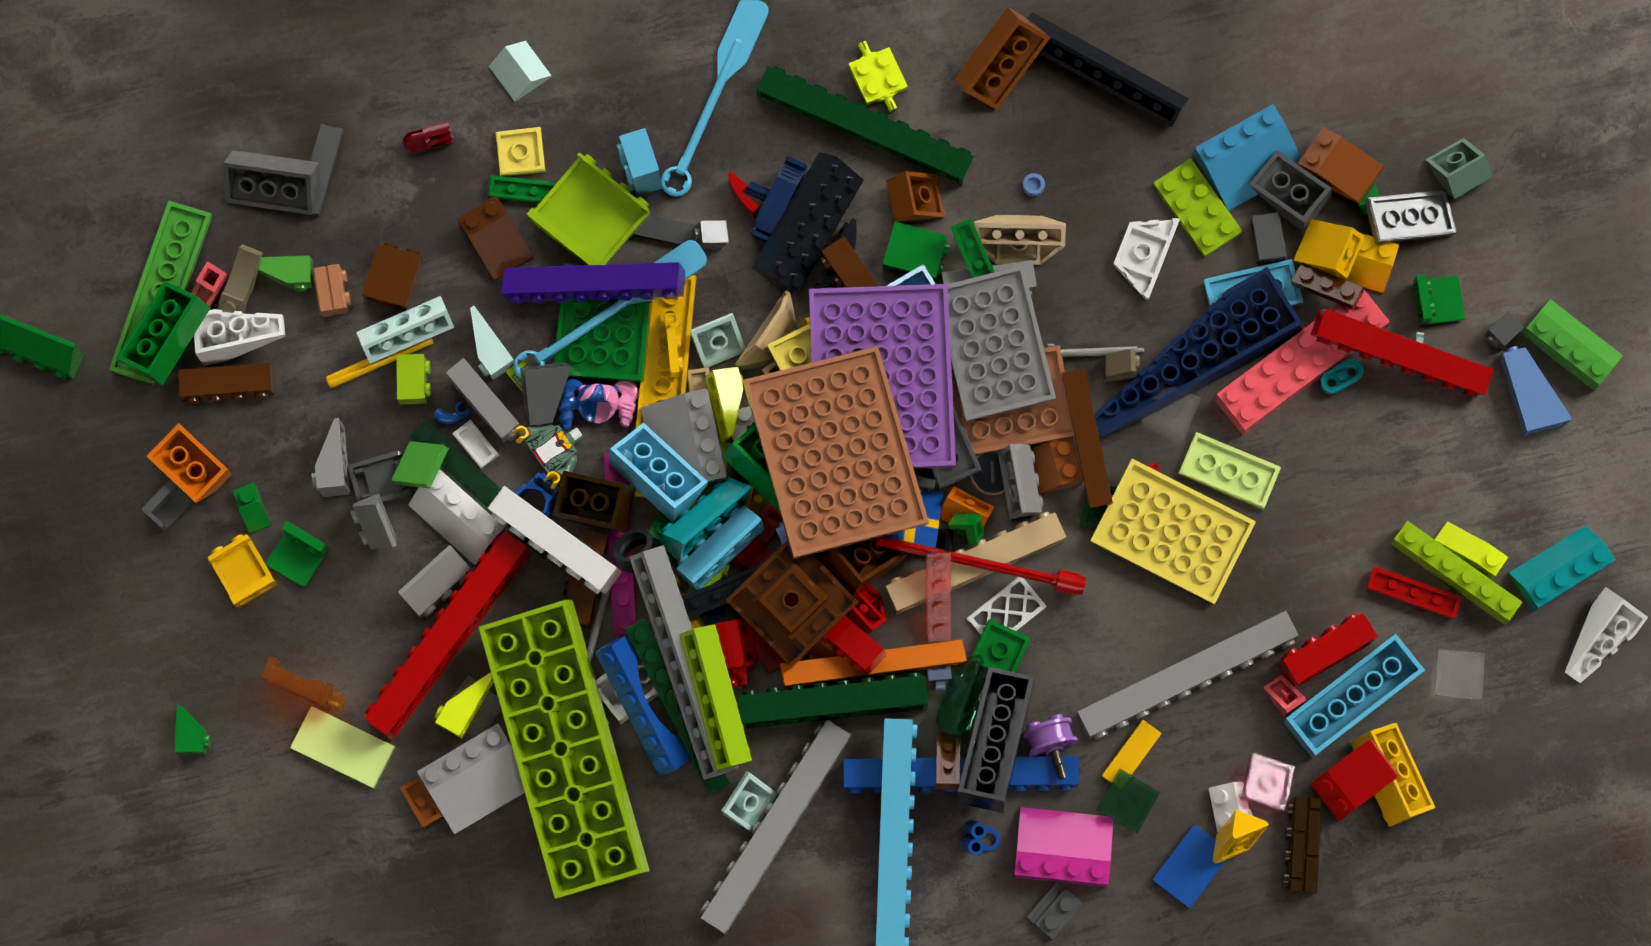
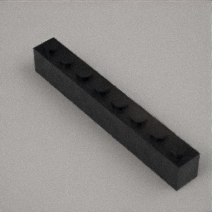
M1031 12L1027 17L1029 21L1050 36V39L1039 54L1171 127L1174 126L1181 116L1189 98L1037 14Z

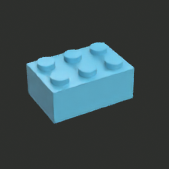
M643 128L619 136L620 144H617L629 188L632 191L635 190L637 197L662 189L659 168L646 129Z

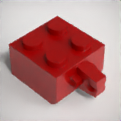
M746 620L716 623L715 626L731 679L732 687L747 685V667L755 666L758 661L753 629Z

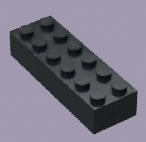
M819 152L752 268L780 291L784 292L787 289L790 291V294L798 295L818 261L821 251L825 249L864 179L837 156Z
M992 667L988 668L958 788L957 803L1004 813L1034 689V676Z

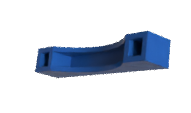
M625 635L612 640L598 649L595 654L658 776L677 770L690 760V757L681 739L664 727L650 708L639 679L638 657L628 636Z

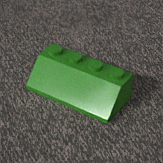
M1551 299L1522 333L1524 337L1594 391L1623 357L1621 353Z

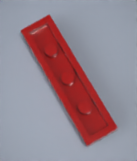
M1376 566L1372 569L1366 587L1367 590L1453 620L1456 618L1462 596Z

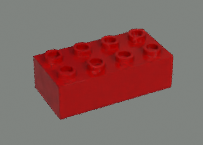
M1356 613L1347 616L1340 623L1341 626L1337 627L1334 624L1324 630L1319 639L1314 636L1304 642V645L1301 646L1302 649L1297 651L1296 648H1293L1285 653L1281 658L1282 662L1278 666L1284 677L1297 688L1372 644L1378 635L1364 613L1358 616Z

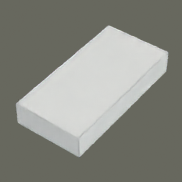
M471 419L452 433L481 470L499 457V454Z

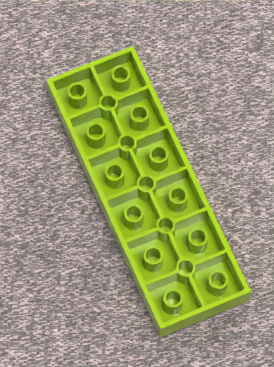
M573 600L559 601L480 626L479 631L554 898L566 897L649 872V866Z

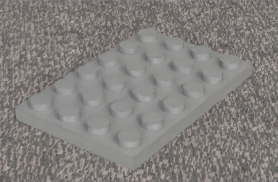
M1024 266L947 284L951 361L966 421L1056 400Z

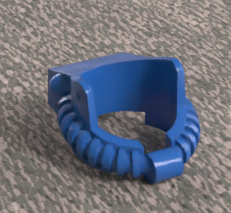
M537 472L534 477L529 479L527 484L520 485L514 493L522 498L531 490L541 491L546 500L542 513L548 517L554 510L553 507L555 506L554 503L556 502L560 484H557L555 489H551L550 487L553 482L550 480L544 482L547 475L543 472L541 474Z

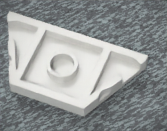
M1178 218L1165 221L1130 222L1113 266L1145 300L1150 298L1180 221Z

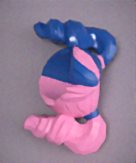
M575 379L568 380L559 402L558 411L561 413L559 422L563 424V430L567 431L572 426L574 409H577L580 415L588 422L598 424L608 421L616 410H619L620 424L624 428H629V423L632 422L633 413L636 408L635 402L639 397V389L632 381L619 380L616 384L610 386L604 384L584 385ZM576 391H579L578 397L574 395Z

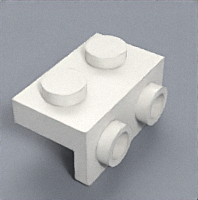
M1231 782L1209 788L1217 832L1221 830L1235 810L1252 815L1247 802L1248 791L1243 782Z

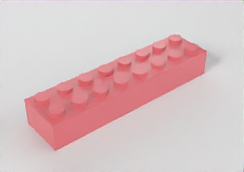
M1365 290L1354 310L1340 304H1336L1330 309L1381 329H1386L1390 322ZM1314 321L1217 393L1214 400L1243 436L1355 351L1351 350V353H1347L1337 349L1338 345L1330 342V345H1325L1317 342V337L1310 335L1315 323Z

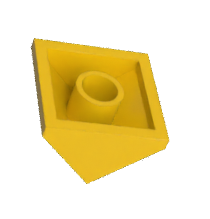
M1235 810L1216 835L1213 862L1217 864L1249 851L1269 826L1267 821Z

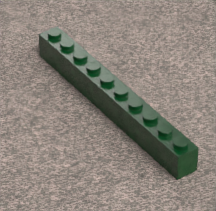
M767 66L756 89L758 97L963 186L974 162V156L971 155L969 150L950 146L951 143L942 138L934 139L924 130L918 129L916 131L911 129L903 121L897 120L895 122L889 119V116L883 112L877 111L875 113L868 110V107L862 103L856 102L854 104L847 101L848 98L842 94H831L821 85L815 84L813 86L808 84L800 76L795 75L792 77L786 74V71L780 67L774 66L772 68Z

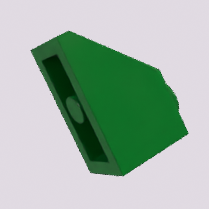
M177 706L175 753L178 755H207V749L211 747V736L207 735L208 732L184 707Z

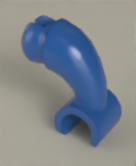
M458 402L454 413H447L438 408L433 413V417L438 423L448 425L457 422L460 418L467 417L469 408L463 413L459 412L458 410L462 407L463 402Z

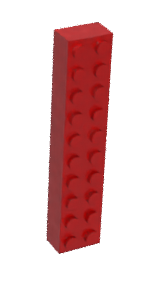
M506 531L502 535L497 534L491 542L493 547L488 553L484 552L477 561L478 567L474 572L470 571L463 580L465 584L460 591L455 590L449 598L451 603L446 609L442 608L436 615V623L433 627H428L421 636L422 642L418 647L414 646L409 651L407 662L404 666L399 665L393 673L395 678L389 685L386 683L378 694L380 698L376 703L372 702L365 710L364 714L366 716L364 719L367 723L391 741L531 554L527 546Z

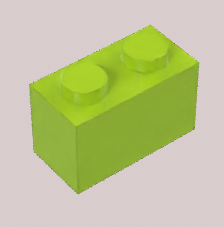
M424 354L397 355V400L400 405L427 404V397H431V384L427 383V374H431L430 360L427 361Z

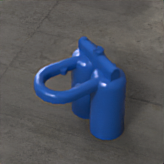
M968 820L964 824L965 837L961 840V848L972 855H980L983 850L992 851L999 846L1000 835L996 829L986 827L983 823L975 820ZM987 832H991L995 836V842L991 846H985L980 840L986 836Z

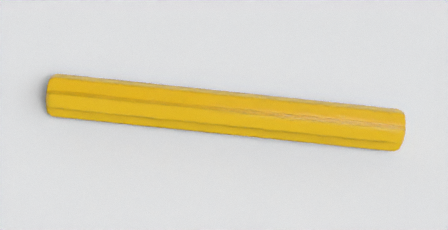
M431 337L371 364L367 358L328 375L326 381L330 388L337 387L396 361L397 355L412 354L433 344V339Z

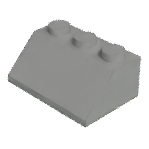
M1009 444L998 451L1009 520L1037 516L1042 513L1043 499L1039 496L1037 488L1039 486V477L1034 471V452L1030 449V445Z
M449 545L400 589L398 593L421 619L425 616L429 618L436 612V606L440 602L448 601L454 593L453 591L459 585L462 587L465 584L463 580L472 570Z

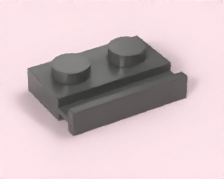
M1056 882L1027 916V919L1053 940L1083 903L1060 885L1059 882Z

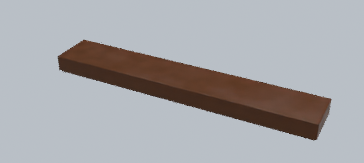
M1085 368L1062 372L1089 509L1112 505L1113 501Z

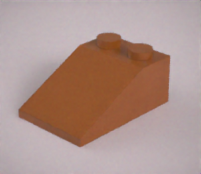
M1323 127L1298 162L1300 167L1332 188V191L1360 204L1384 169L1382 164L1352 143Z

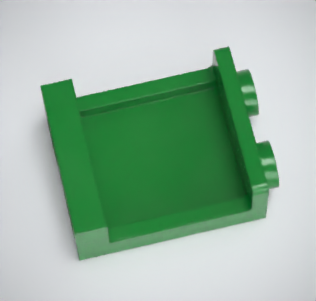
M895 222L883 261V270L891 272L892 269L909 273L924 265L936 283L937 277H942L945 266L941 264L943 256L947 257L951 244L947 243L948 235Z

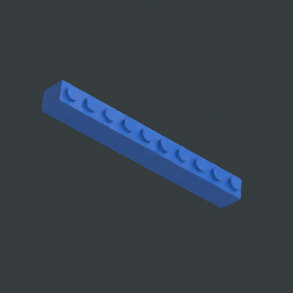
M1051 756L1017 757L1010 788H1013L1014 792L1027 791V788L1036 787V791H1050V787H1060V791H1073L1074 787L1079 785L1078 756H1061L1066 770V778L1061 781L1058 779ZM916 758V762H911V771L915 772V786H910V789H919V793H932L933 789H936V758ZM960 758V780L966 758ZM844 759V790H849L850 794H861L863 790H872V793L880 794L882 792L883 759ZM942 789V792L945 793L957 792L956 790Z

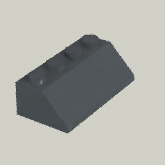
M232 150L224 161L226 203L308 215L314 213L320 185L319 162Z

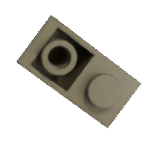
M1135 348L1105 355V382L1133 380L1134 375L1138 374V369L1140 368L1139 355H1135Z

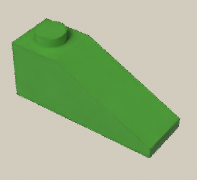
M311 256L262 257L258 274L288 288H294V291H307V288H313V260Z

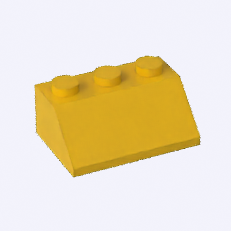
M1360 233L1365 238L1348 278L1340 277L1333 271L1319 269L1360 285L1363 288L1383 294L1399 245L1392 242L1375 244L1374 237Z

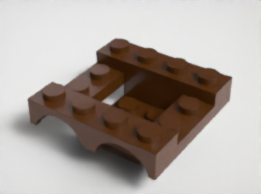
M788 540L726 599L791 668L859 604V601L812 554L793 559ZM790 593L796 594L799 598L797 605L793 607L785 603V597Z

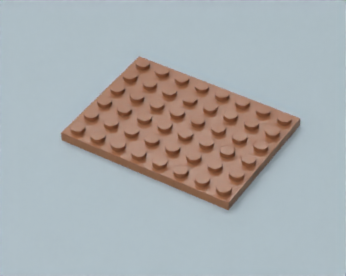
M878 346L743 381L793 559L928 525V517Z

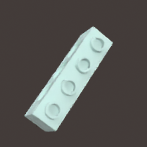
M441 296L356 333L371 364L454 328V325Z

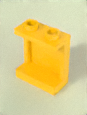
M1311 219L1296 252L1294 261L1299 265L1303 263L1311 267L1333 271L1340 277L1348 278L1365 237L1352 227Z
M240 534L234 537L229 545L224 548L222 546L215 548L210 552L211 555L207 557L228 592L231 601L237 608L277 585L247 534L244 536Z

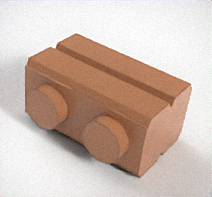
M340 264L313 268L321 316L328 317L335 314L348 313V305H352L350 292H345L344 284L348 283L346 270H342Z

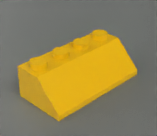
M1397 723L1369 731L1350 741L1354 751L1371 738L1400 775L1374 795L1389 827L1435 808Z

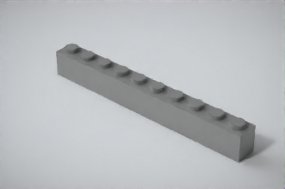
M664 545L630 556L629 558L703 779L719 776L739 768L736 765L716 770L680 633L692 630L691 622L688 618Z
M1284 611L1079 710L1076 715L1088 739L1094 737L1095 740H1099L1108 735V730L1114 727L1116 730H1119L1129 725L1128 720L1134 717L1140 720L1150 714L1149 710L1155 707L1160 710L1170 705L1169 700L1176 697L1181 700L1191 695L1190 690L1199 687L1201 690L1212 684L1211 680L1220 677L1221 680L1233 674L1232 670L1240 667L1243 670L1253 665V660L1260 656L1263 660L1275 654L1273 650L1282 647L1284 650L1294 645V640L1299 635L1287 611Z
M829 720L825 724H819L814 732V735L817 737L812 744L809 742L806 744L801 753L804 756L799 764L797 762L794 763L788 773L791 775L787 784L782 782L776 792L779 795L774 803L770 801L763 812L766 817L762 823L758 821L751 831L753 837L750 842L745 841L738 851L741 856L737 862L732 861L725 872L728 874L724 882H718L712 892L715 894L711 903L706 901L700 911L703 914L701 920L724 935L732 926L851 739V734Z

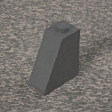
M564 362L520 368L524 414L527 424L541 427L546 425V423H553L570 372V365Z

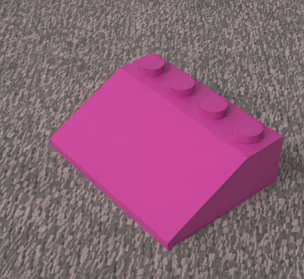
M1020 807L1013 877L1107 887L1109 885L1114 817Z

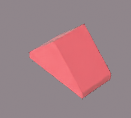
M1280 675L1263 687L1283 717L1303 705L1306 701L1305 696L1283 675Z

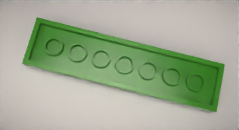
M168 200L109 368L110 372L154 385V381L130 370L116 357L164 281L187 291L213 216L211 213Z

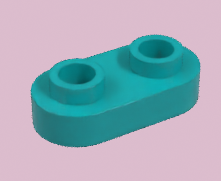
M1349 359L1328 370L1320 379L1321 389L1325 393L1332 395L1358 382L1364 371L1362 364L1355 359ZM1348 369L1354 370L1355 375H1353V376L1348 375V374H1347V370H1348ZM1333 380L1335 382V386L1330 387L1327 384V381Z

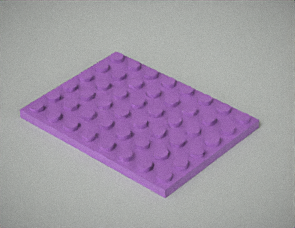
M948 285L809 289L812 363L878 346L913 469L956 467Z

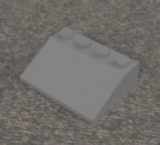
M707 389L684 393L641 408L643 422L708 481L706 487L716 485L720 481L724 483L727 480Z
M499 724L417 771L454 834L466 829L525 793L512 745Z

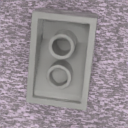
M334 418L315 464V473H312L313 487L316 488V491L320 492L322 497L350 495L345 427L339 418Z
M379 493L353 503L354 510L350 512L355 524L360 523L363 531L359 532L364 545L368 544L370 549L397 546L396 534Z

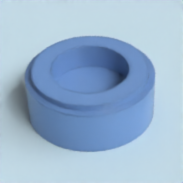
M1028 174L1023 180L1022 189L1027 196L1038 197L1045 189V181L1039 174Z

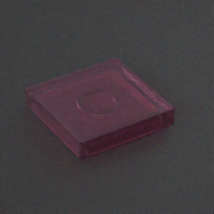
M1256 753L1250 754L1241 799L1285 812L1295 767Z

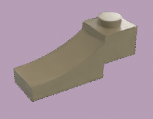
M243 244L238 248L231 274L224 291L221 293L217 310L234 313V311L245 313L249 295L254 289L263 252Z

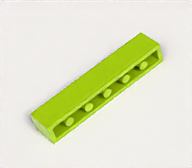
M1409 521L1404 524L1391 542L1392 546L1504 625L1510 621L1522 604V601Z
M715 624L680 633L716 770L752 761Z

